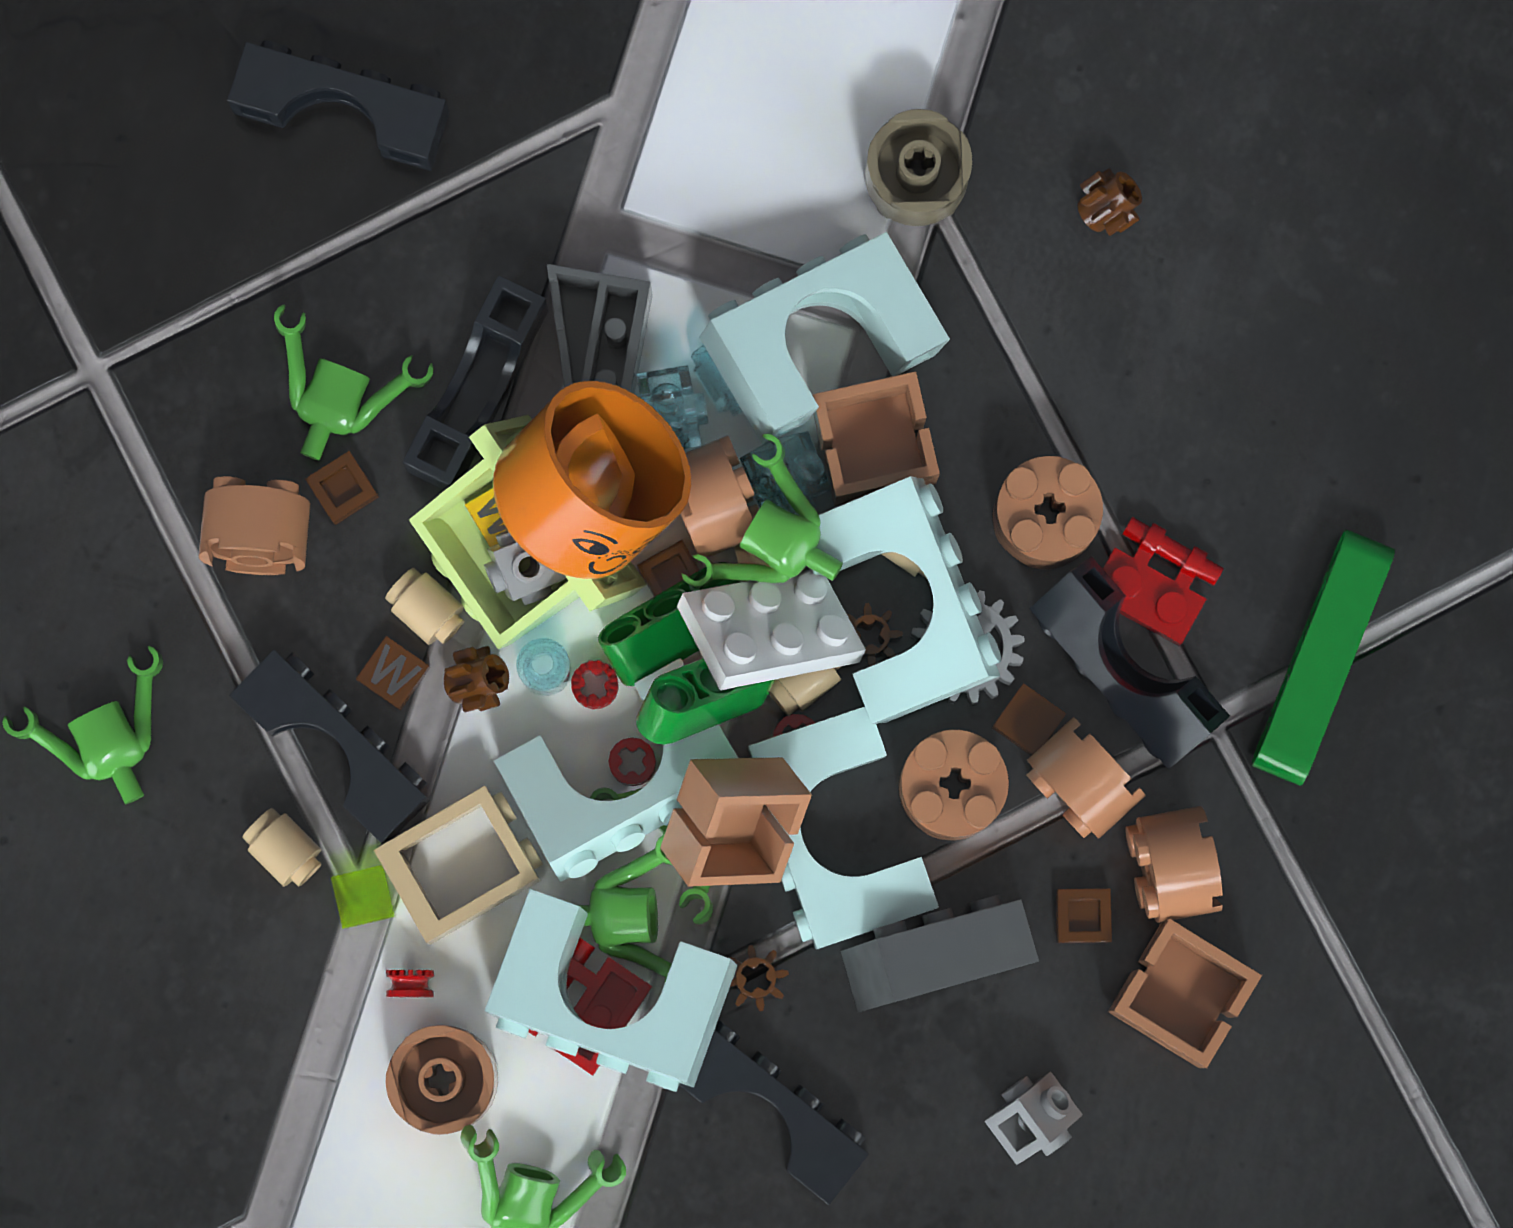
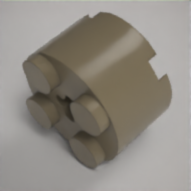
M908 110L898 113L889 119L870 142L865 168L867 191L879 213L885 218L909 226L930 225L953 214L965 195L971 175L972 152L970 144L963 132L948 121V118L932 110ZM912 161H921L922 168L926 170L925 175H914L913 169H910Z

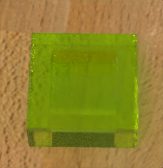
M382 865L331 877L342 929L345 930L396 918L387 874Z

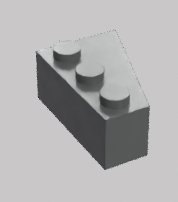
M547 264L564 388L577 382L599 381L616 385L635 394L653 296L651 282Z
M995 895L969 903L972 913L955 917L953 908L923 915L924 926L907 930L905 921L896 922L873 929L876 937L875 940L841 951L858 1013L1039 962L1022 900L1003 904L1001 896Z

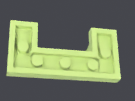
M529 415L485 424L474 432L469 438L484 459L409 519L431 551L432 562L436 569L443 576L451 580L462 596L461 603L465 611L473 619L480 622L498 649L511 645L579 597L588 610L593 611L632 597L647 585L630 561L621 570L603 578L582 579L566 576L567 579L550 585L553 591L551 595L527 605L523 604L521 598L512 601L506 596L505 591L496 594L484 567V564L492 561L487 550L490 547L465 504L493 488V474L497 460L504 448L532 420ZM529 556L520 561L519 572H524L529 568Z

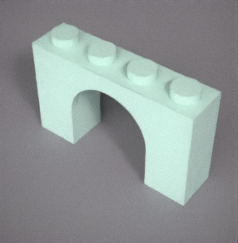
M887 232L869 240L866 234L861 235L845 244L839 250L841 255L827 262L823 256L817 257L796 271L798 277L784 284L780 278L773 279L752 293L754 299L738 306L736 300L729 301L708 315L710 322L699 338L762 445L769 442L762 435L770 434L777 438L806 423L819 408L787 350L785 328L788 317L792 313L809 306H829L849 314L866 331L892 377L935 356L950 340Z
M912 476L819 515L821 520V536L817 548L843 562L840 571L874 556L896 552L909 558L920 567L932 589L934 603L932 619L921 640L908 651L853 674L872 724L889 722L1000 676L996 666L997 663L1001 662L999 648L991 633L984 634L977 614L982 612L979 597L970 582L964 584L957 564L963 561L960 548L951 533L945 534L938 515L943 513L940 497L931 483L926 485L924 479ZM813 570L814 575H821Z
M681 658L634 683L642 701H644L655 678L685 666ZM718 724L674 743L663 745L662 760L651 781L635 794L614 801L594 800L576 792L563 777L541 735L499 757L494 762L559 881L562 882L569 877L578 878L586 875L603 858L616 851L625 852L631 850L643 841L645 835L663 825L668 826L673 809L683 808L677 801V797L690 759H727L738 757Z
M865 707L749 745L747 748L750 758L783 757L810 792L817 784L830 776L883 759L887 756L877 725L871 723ZM801 828L798 834L789 835L794 842V846L781 881L785 892L792 889L796 890L802 909L794 911L793 916L802 942L812 939L815 949L939 908L922 857L865 876H842L825 869L813 859L803 842Z
M529 889L485 1008V1012L499 1018L495 1028L525 1039L529 1029L548 1036L546 1046L576 1056L579 1047L598 1053L596 1064L626 1074L629 1065L649 1072L646 1079L647 1082L677 1092L679 1083L694 1088L737 964L730 958L680 941L662 993L655 1006L646 1016L634 1024L617 1029H603L586 1024L577 1015L571 1005L567 992L568 968L588 913L578 905Z

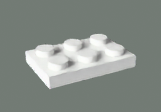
M812 569L801 571L797 576L790 578L784 583L746 581L682 593L677 605L720 690L859 663L866 650L828 579L823 575H814Z

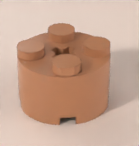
M727 435L685 452L691 473V491L688 502L680 515L696 553L705 557H711L740 545L748 527L759 510L757 504L747 506L748 503L754 501L753 496L755 495L743 466L732 470V467L740 464Z
M1043 456L1028 460L1009 474L998 493L993 508V527L996 537L1005 550L1028 567L1055 569L1065 566L1079 557L1095 538L1103 517L1102 496L1089 471L1079 463L1056 456ZM1043 502L1050 503L1051 509L1059 511L1052 524H1046L1044 515L1035 514Z
M223 476L214 478L213 489L208 490L204 494L199 559L212 566L213 557L226 560L225 570L252 575L285 574L286 564L291 563L295 564L296 571L303 570L306 563L310 502L305 497L298 495L299 485L291 481L271 480L267 482V487L246 485L243 479Z
M1073 717L1027 759L1033 769L1026 776L1047 799L1055 792L1069 806L1062 815L1083 838L1093 832L1099 839L1146 795L1140 788H1137L1132 794L1129 793L1124 785L1131 780V777L1091 734L1081 740L1074 733L1081 724Z
M963 730L938 732L921 741L906 760L899 779V797L908 817L927 835L941 840H962L984 830L1001 812L1006 802L1009 788L1007 769L997 748L981 736ZM950 772L957 773L959 781L967 784V789L961 790L956 799L949 798L948 789L939 785V781L946 780Z
M1202 806L1138 817L1136 825L1126 826V838L1131 857H1136L1143 874L1142 877L1134 878L1140 909L1145 908L1148 919L1155 918L1157 923L1165 922L1168 919L1176 920L1222 911L1223 905L1215 898L1222 896L1223 893L1213 836L1202 838L1199 823L1208 822Z
M429 1026L413 1032L397 1047L386 1072V1090L393 1109L406 1123L426 1133L437 1135L450 1134L463 1130L467 1125H474L487 1113L493 1104L497 1092L498 1071L492 1053L484 1042L473 1033L453 1026ZM442 1064L445 1071H454L456 1075V1081L449 1084L450 1093L444 1096L440 1088H431L429 1084V1078L437 1075L436 1066Z

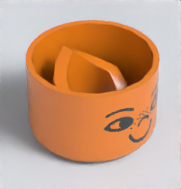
M582 381L560 390L504 448L495 465L493 490L496 506L505 527L526 553L537 562L557 573L574 578L597 579L612 575L624 568L680 515L690 496L691 473L688 459L680 440L666 420L652 406L637 395L616 385L599 381Z

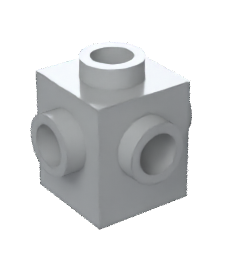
M508 530L496 535L499 544L487 548L492 561L484 564L491 585L496 594L505 591L506 596L512 601L521 598L524 605L534 603L553 593L550 585L567 579L565 575L545 567L532 558L519 546ZM529 556V568L524 572H519L520 561Z
M1049 1072L1034 1083L1025 1076L1001 1094L1007 1103L985 1120V1123L1015 1164L1018 1165L1039 1150H1042L1048 1156L1072 1138L1067 1128L1083 1114L1052 1072Z

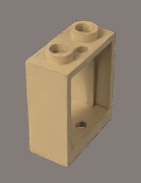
M483 786L374 849L376 856L424 940L430 945L541 881L535 869L544 864L528 837L518 842L509 826V823L517 818L502 792L492 796L488 788ZM482 806L520 873L440 919L402 852Z

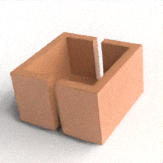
M916 372L812 395L819 406L813 416L821 451L825 450L824 464L834 506L849 503L910 476L924 479L926 485L937 483L940 473L929 428L923 429L927 417ZM921 429L918 431L917 437H915L914 430Z
M783 757L690 759L677 797V801L683 808L673 809L660 849L688 887L780 883L794 846V842L789 835L798 834L812 794Z
M1168 919L1165 922H1161L1138 960L1140 964L1147 968L1144 972L1138 969L1130 973L1108 1012L1194 1066L1207 1068L1232 1027L1226 1022L1216 1021L1220 1013L1228 1018L1238 1017L1262 975L1173 920Z

